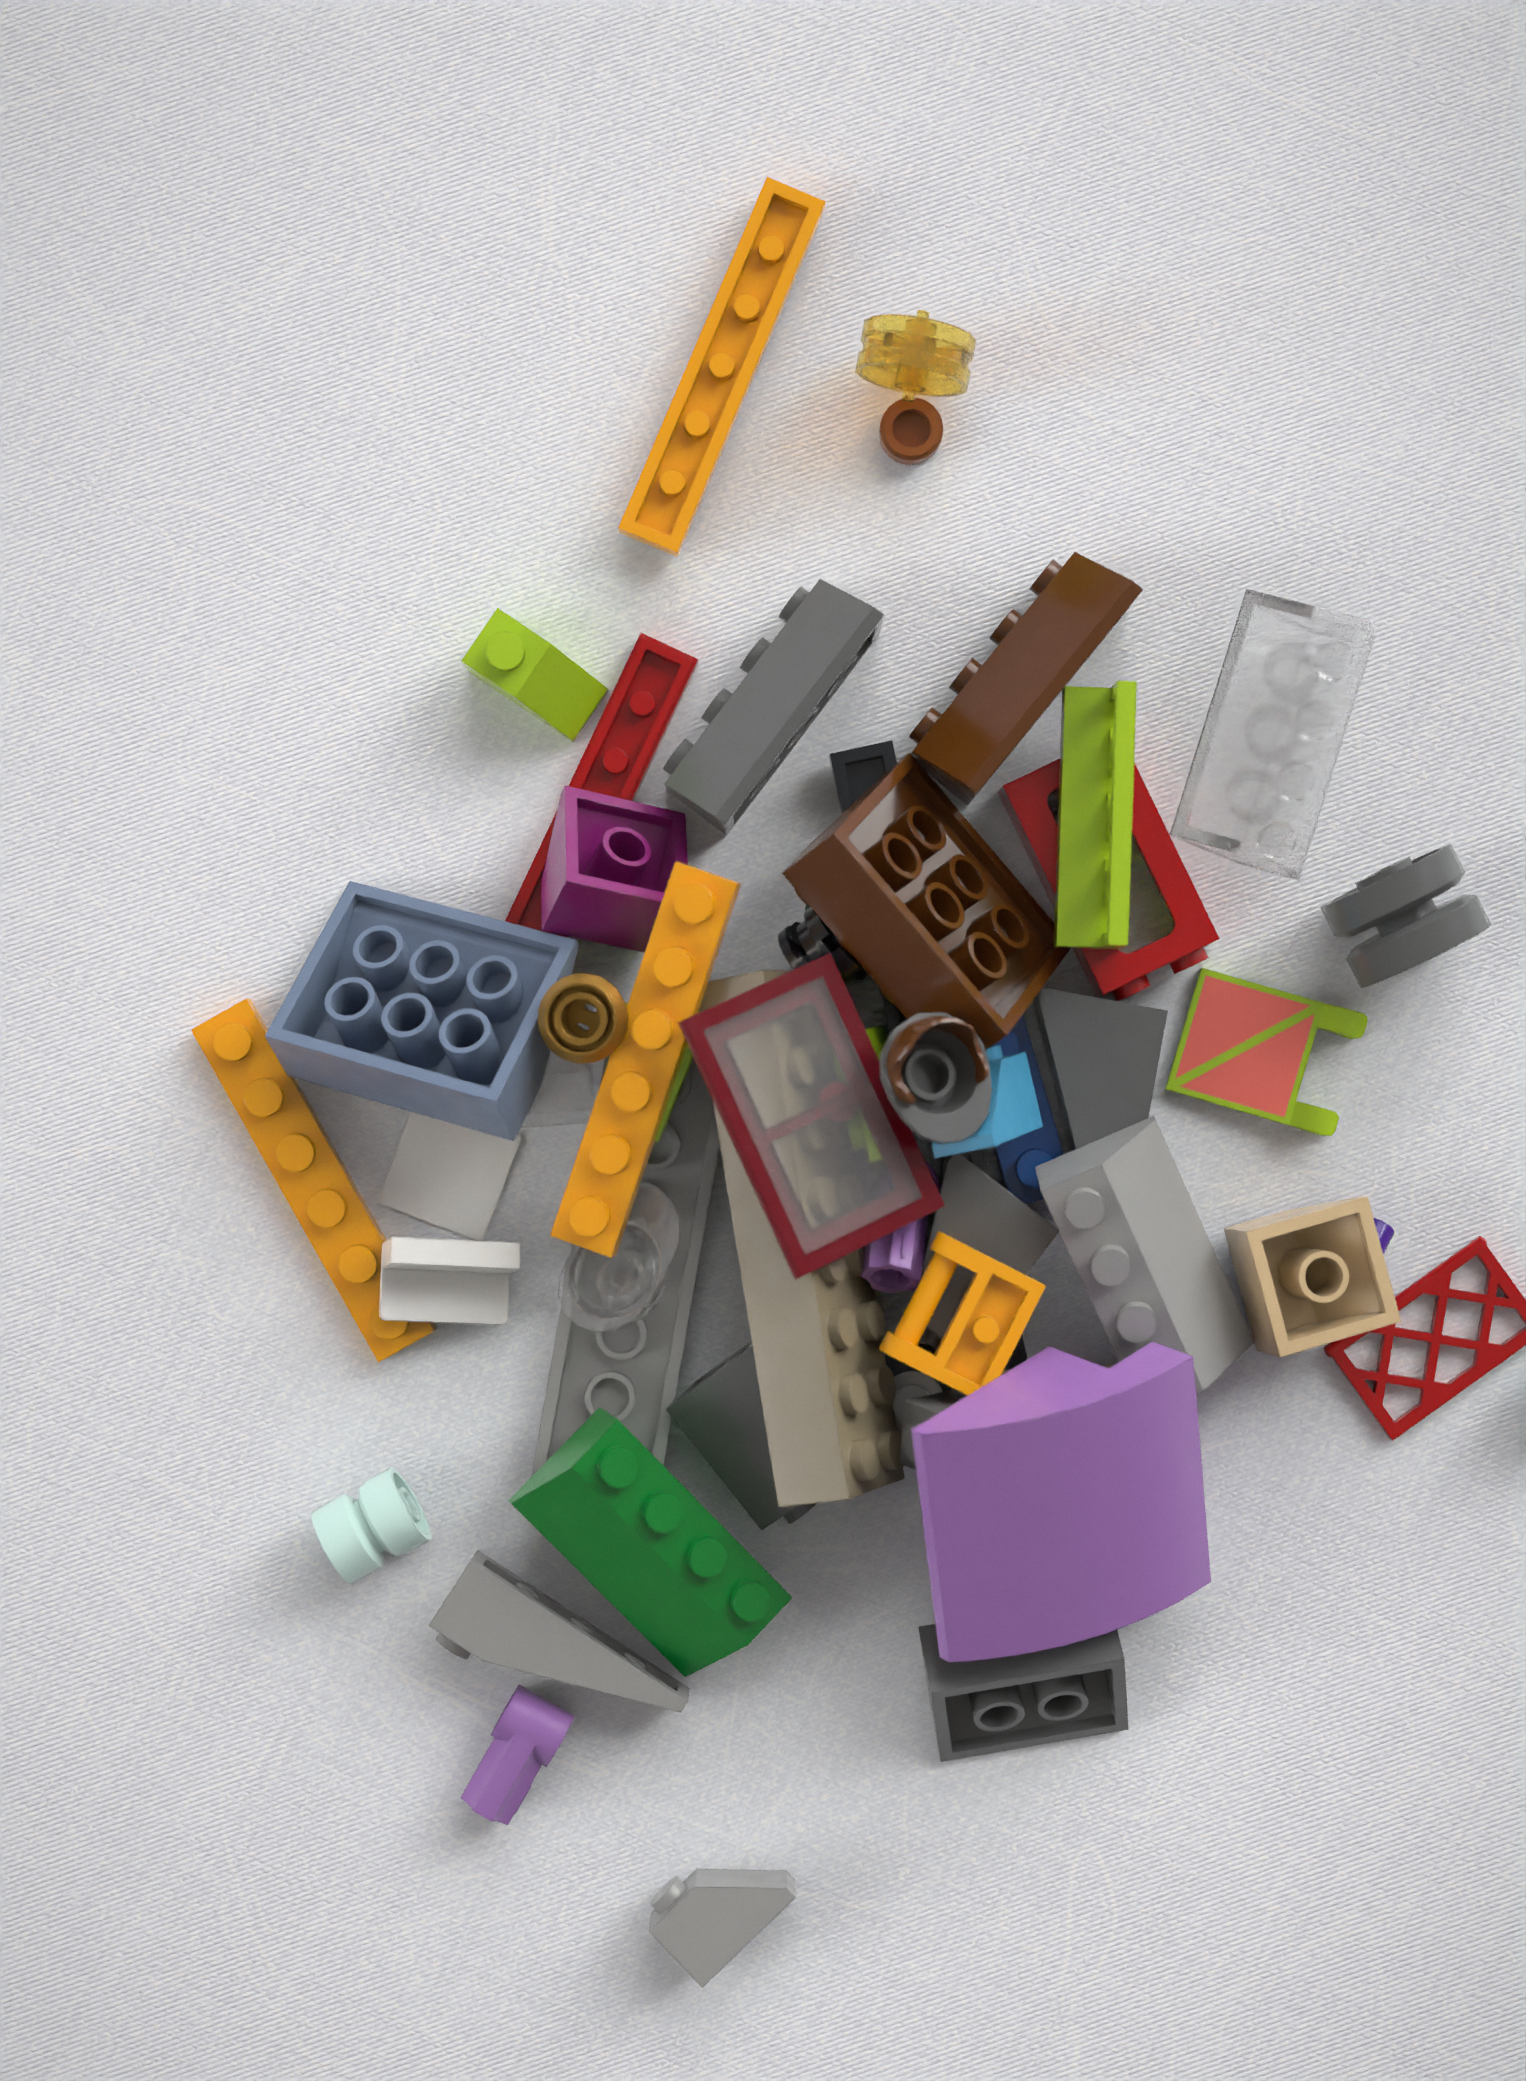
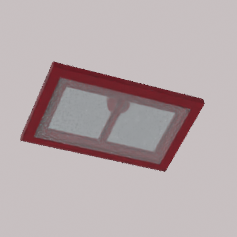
M831 953L678 1022L794 1279L801 1278L945 1206L911 1129L901 1120L888 1100L880 1079V1061Z

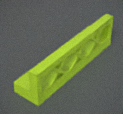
M1117 680L1111 688L1065 686L1062 689L1054 947L1120 949L1128 946L1137 681Z

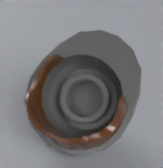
M917 1013L891 1031L880 1054V1079L888 1100L901 1120L918 1137L938 1144L960 1142L977 1132L989 1114L992 1085L990 1065L985 1047L975 1033L973 1026L947 1013Z

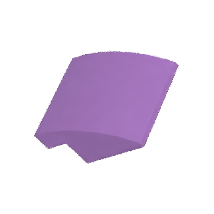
M1151 1342L1108 1369L1049 1346L912 1429L940 1658L948 1662L974 1661L1016 1656L1065 1646L1100 1636L1143 1620L1180 1602L1211 1582L1193 1356Z

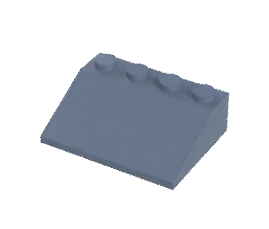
M349 881L269 1027L265 1038L287 1076L515 1141L540 1090L551 1051L543 1041L539 1031V1006L543 996L555 982L572 975L579 946L577 940Z

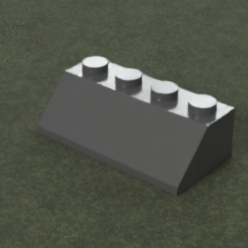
M819 579L810 592L801 586L793 594L779 615V618L786 624L772 643L763 637L756 643L740 666L747 673L746 677L733 694L725 688L718 693L701 718L709 724L695 744L684 739L663 767V770L671 775L664 783L666 790L726 836L879 636L884 614L868 603L822 579Z

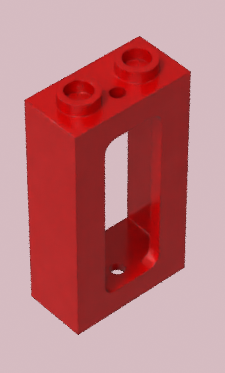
M1060 758L1003 785L997 792L1054 911L1058 825L1048 806L1047 799L1049 795L1059 791ZM1135 762L1132 837L1173 920V929L1167 936L1132 953H1123L1118 949L1073 948L1095 996H1101L1112 991L1116 1001L1125 999L1151 986L1146 974L1169 964L1173 973L1176 974L1206 960L1209 957L1204 946L1220 939Z

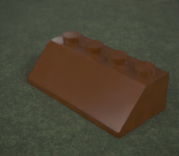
M1076 552L1073 553L1064 566H1061L1053 559L1029 589L1038 596L1023 616L1015 609H1012L989 639L998 646L984 664L981 665L972 658L952 682L949 688L957 694L953 702L943 714L932 707L909 735V738L917 743L911 755L932 778L968 806L1142 592L1143 589L1134 581Z

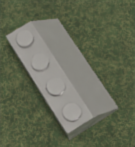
M1154 1116L1035 1167L1041 1193L1119 1362L1151 1342L1191 1355L1194 1359L1196 1394L1209 1387L1255 1343Z

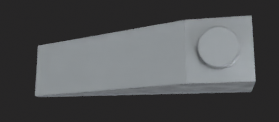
M478 1550L429 1624L431 1628L439 1632L436 1640L445 1649L463 1659H468L473 1654L484 1662L680 1713L688 1703L689 1687Z

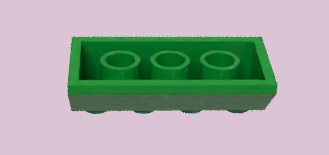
M601 1407L508 1500L684 1677L748 1646L793 1598L617 1418Z

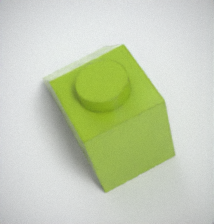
M499 608L495 610L462 659V663L471 674L573 743L609 691L607 687L555 646Z

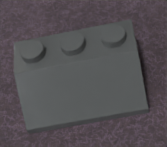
M936 1624L918 1627L941 1762L1129 1730L1125 1658L1118 1630L1065 1646L1016 1656L948 1662L939 1656Z

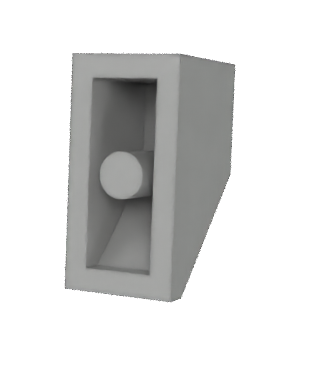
M696 1869L684 1881L676 1876L659 1890L650 1903L654 1910L651 1912L649 1933L703 1988L796 1898L795 1879L787 1870Z

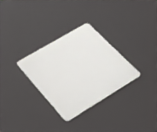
M410 1111L377 1201L385 1207L474 1240L483 1241L520 1144L521 1136L517 1134L515 1141H511Z

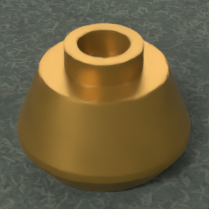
M579 973L558 980L547 990L539 1006L538 1026L543 1041L554 1054L572 1063L588 1064L606 1058L619 1047L627 1031L628 1012L622 995L613 984L597 975ZM586 1005L595 1007L597 1011L593 1012L586 1009ZM579 1022L587 1025L589 1030L582 1028Z

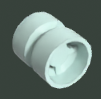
M389 1467L366 1480L365 1485L359 1487L358 1501L343 1493L313 1510L311 1514L316 1535L333 1567L348 1584H354L384 1566L385 1551L397 1557L400 1554H407L430 1541L432 1537L429 1524L417 1498L402 1475L393 1467Z

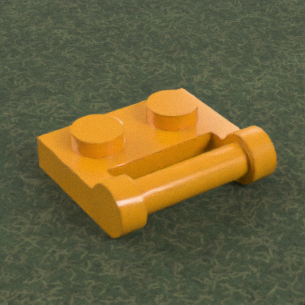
M938 1231L929 1248L935 1253L895 1332L887 1331L879 1349L966 1395H970L1001 1376L1046 1285ZM958 1264L975 1272V1275L935 1354L918 1346V1343Z

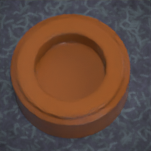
M915 397L903 398L890 405L883 414L879 429V439L884 452L892 460L904 465H917L929 460L937 452L943 436V422L937 409L926 400Z

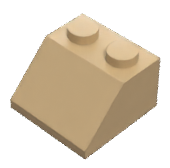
M1368 1196L1285 1210L1223 1228L1256 1351L1281 1358L1401 1322Z

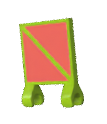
M1201 968L1165 1089L1320 1136H1332L1336 1131L1339 1121L1338 1114L1335 1111L1296 1101L1317 1029L1348 1039H1358L1364 1035L1368 1022L1367 1016L1358 1011L1322 1003Z

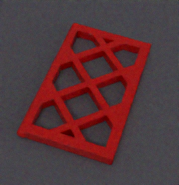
M1481 1236L1395 1296L1397 1308L1400 1311L1423 1293L1436 1295L1430 1332L1395 1327V1323L1331 1342L1324 1347L1325 1354L1333 1359L1392 1441L1526 1346V1326L1502 1344L1489 1342L1494 1305L1514 1308L1526 1325V1300L1487 1247L1486 1240ZM1476 1256L1487 1271L1484 1294L1450 1288L1452 1273ZM1497 1286L1505 1297L1496 1296ZM1448 1298L1482 1303L1476 1340L1442 1335ZM1369 1332L1382 1334L1376 1371L1356 1368L1344 1352L1345 1349ZM1394 1336L1428 1342L1422 1379L1388 1373ZM1440 1344L1475 1350L1473 1363L1470 1367L1447 1383L1434 1381ZM1364 1379L1374 1381L1373 1391ZM1386 1383L1420 1388L1418 1404L1396 1420H1393L1383 1406Z

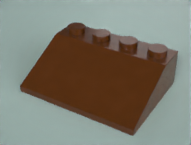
M910 752L901 758L814 839L782 873L794 887L798 897L816 912L837 937L841 947L859 962L878 984L884 997L890 1003L896 1005L907 1019L917 1013H947L966 1022V1024H971L975 1033L983 1042L985 1050L1009 1034L1071 949L1054 947V922Z

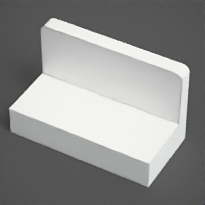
M407 1237L389 1238L382 1243L379 1317L384 1321L482 1325L505 1324L508 1320L509 1274L520 1268V1243Z

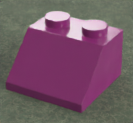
M564 786L560 795L541 881V931L645 953L675 862H681L688 865L685 813Z

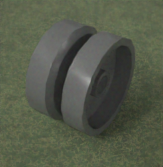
M1451 843L1414 860H1411L1409 856L1359 880L1355 883L1356 888L1320 907L1334 936L1347 938L1376 926L1379 932L1377 935L1355 946L1346 959L1360 988L1379 983L1424 963L1475 937L1492 925L1476 895H1460L1435 906L1432 898L1456 886L1465 874Z

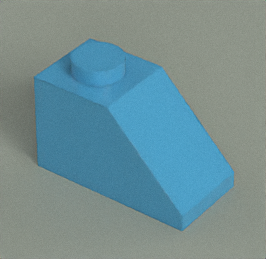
M1001 1045L991 1046L985 1050L990 1065L992 1085L989 1114L977 1132L960 1142L945 1144L932 1142L935 1158L994 1147L1043 1127L1026 1051L1003 1056Z

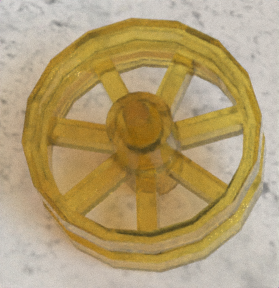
M918 310L916 316L896 314L875 315L864 320L861 337L863 349L858 353L855 373L863 380L877 386L903 392L901 400L906 402H914L915 395L933 397L958 396L966 393L971 373L968 366L974 356L976 339L969 332L957 326L929 319L930 313L924 310Z

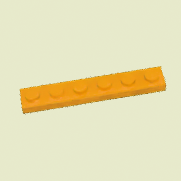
M769 177L766 178L619 524V533L678 557L824 213L826 201Z
M675 862L627 1004L628 1026L626 1034L619 1047L610 1055L550 1236L610 1258L617 1254L687 1047V1042L678 1022L697 1014L742 883L681 862Z
M246 998L191 1029L378 1363L434 1332L437 1328L432 1322L384 1321L379 1317L382 1243L386 1241V1238L296 1078L287 1076L265 1038L268 1029L252 1000Z

